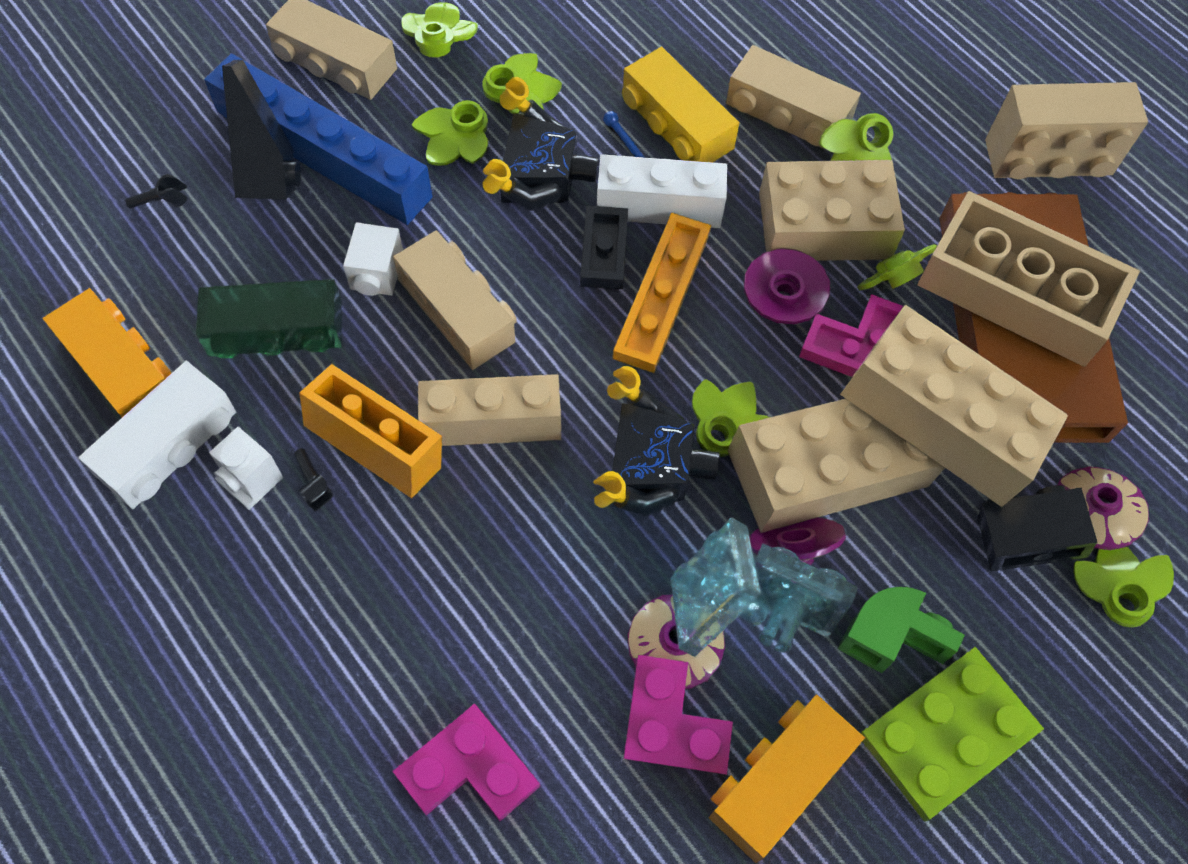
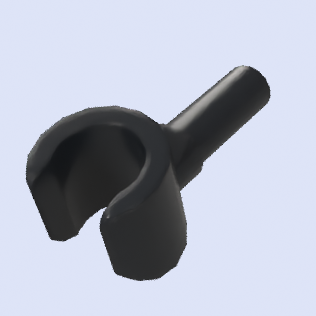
M166 174L157 181L155 188L126 198V205L129 208L163 199L174 207H180L187 201V197L180 192L186 189L187 185L176 177Z
M300 448L295 451L294 455L308 482L298 489V492L314 511H317L332 499L333 493L327 486L325 479L314 469L306 450Z

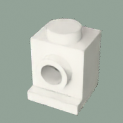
M240 427L234 429L209 452L219 467L214 473L216 481L248 510L283 479L272 456Z

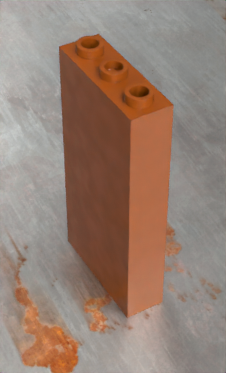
M967 192L951 194L939 218L942 237ZM1013 192L977 194L1089 247L1077 194H1016ZM953 303L958 338L961 343L1068 415L1054 443H1109L1128 424L1109 338L1084 367Z

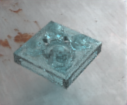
M731 518L719 531L711 533L705 540L703 547L687 563H682L678 566L671 578L678 646L680 650L694 657L738 616L745 619L751 625L757 626L766 619L770 611L771 603L768 602L770 600L769 597L760 592L748 527L734 518Z
M762 543L739 597L771 611L764 630L760 633L759 640L765 646L770 647L778 630H780L781 634L774 650L784 653L790 651L799 625L829 638L852 605L858 586L847 582L846 578L837 571L828 568L818 569L800 561L798 556L788 549L782 547L772 548Z

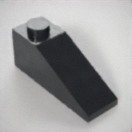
M233 60L223 65L222 71L235 198L286 200L296 190V187L300 185L301 168L299 161H294L293 147L243 60Z

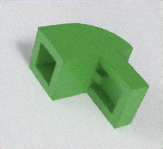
M892 587L876 593L867 600L851 621L838 650L883 673L895 661L903 643L944 664L958 652L965 634L953 629L952 623L946 618L935 613H923L919 610L925 598V592L909 587Z

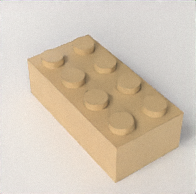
M968 191L931 256L917 285L1085 367L1108 340L1140 270Z
M904 305L840 394L1001 507L1034 480L1068 417L1059 408L907 305Z
M846 398L739 425L728 448V453L761 533L929 487L945 469L941 464Z

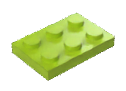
M974 647L862 731L861 734L865 737L862 741L922 820L926 822L1024 746L1044 728L981 652Z

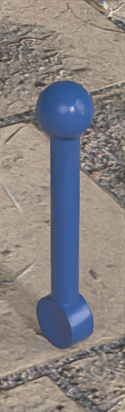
M614 111L606 112L603 117L604 124L615 130L634 157L645 158L619 124L618 114Z

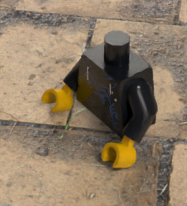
M512 77L505 84L506 90L500 95V104L507 110L518 108L519 114H513L503 161L492 159L483 169V173L488 175L482 182L483 188L490 194L497 193L500 190L501 202L517 203L530 211L553 203H564L569 200L572 180L596 183L599 158L577 155V132L555 120L534 100L527 101L526 98L529 95L528 85L523 79Z
M623 366L613 371V376L618 378L622 384L614 382L608 385L607 393L615 400L627 397L628 404L622 403L613 469L593 481L595 485H600L606 490L594 497L596 506L605 508L613 503L620 509L647 517L673 506L676 501L684 500L689 477L716 480L719 452L692 449L694 424L686 421L684 417L640 385V376L634 368Z

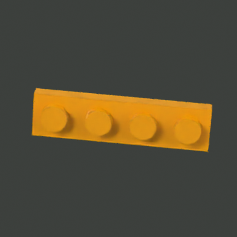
M670 214L614 347L613 360L655 373L709 238L711 225L678 214Z

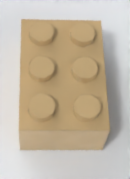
M1136 82L1012 85L985 139L994 178H1064L1067 176L1103 177L1113 175L1148 124V119Z
M892 160L766 162L759 191L766 252L776 249L798 250L812 256L816 261L879 260L894 255L905 228Z

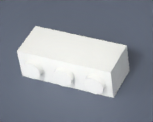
M600 154L597 206L628 208L627 222L667 224L670 214L674 213L709 224L711 228L721 227L727 192V164Z
M186 360L78 458L97 479L133 510L140 502L148 500L155 495L161 483L172 472L189 463L194 457L196 450L212 435L223 431L229 424L231 417L237 412L226 393Z

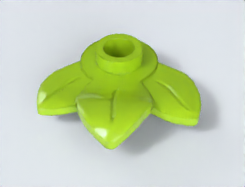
M447 2L430 5L426 9L425 14L407 13L401 19L403 32L414 37L420 52L428 57L447 55L451 50L453 42L469 40L478 30L477 23L460 20L458 7Z
M524 53L511 56L505 64L491 67L487 71L482 85L485 96L491 101L500 103V95L506 90L505 84L512 77H519L526 82L529 88V95L526 100H534L543 109L542 104L552 100L560 92L562 82L536 71L538 66L537 54ZM518 108L508 110L512 114H519Z
M465 100L458 102L452 109L433 108L420 115L412 123V129L430 138L426 150V159L431 165H448L455 162L460 156L465 161L474 164L487 151L488 139L485 131L488 127V117L481 106L474 101Z
M877 113L866 114L857 121L841 119L834 122L824 131L819 140V145L825 150L834 153L830 161L892 160L888 146L893 139V128L886 117ZM870 127L875 132L874 139L871 142L866 137L867 130Z
M937 245L927 246L915 253L910 250L901 251L884 259L877 264V273L862 281L857 286L858 290L869 289L888 280L892 289L909 282L924 272L920 262L928 255L934 253Z
M704 379L692 396V409L699 420L696 429L697 441L703 450L719 452V457L729 455L728 448L739 425L770 418L765 415L756 414V392L752 382L739 383L721 392L712 382ZM718 430L722 432L725 441L716 440L711 435V431Z
M1128 547L1115 550L1099 549L1095 562L1076 561L1074 563V578L1080 590L1087 597L1101 603L1106 615L1113 622L1124 627H1138L1146 623L1154 613L1155 602L1166 597L1171 592L1174 583L1173 565L1168 555L1150 557L1140 563ZM1125 598L1131 601L1134 605V611L1125 609L1119 603V599Z

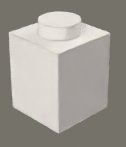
M356 222L343 265L350 290H356L361 294L369 296L377 294L393 295L398 277L393 256L403 251L398 228Z

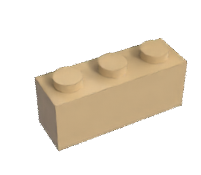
M288 0L266 24L272 50L279 58L287 62L296 63L308 69L317 77L331 80L350 93H357L371 100L397 70L392 40L308 0Z
M752 45L731 75L726 104L740 112L767 122L777 129L804 139L814 146L821 147L819 140L829 126L841 119H853L861 93Z
M436 230L393 256L400 283L472 370L515 343L514 324L517 320L514 312L505 301L501 300L498 302L494 298L487 280L478 270L472 272L465 264V257L455 242L447 243Z
M559 375L418 381V420L442 435V446L561 440Z

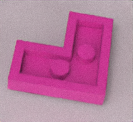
M871 294L858 329L816 314L799 357L853 377L879 338L904 306Z
M638 655L623 759L727 775L733 722L682 714L688 662Z
M473 704L392 771L426 816L467 781L499 821L504 819L540 787L537 779L476 704Z

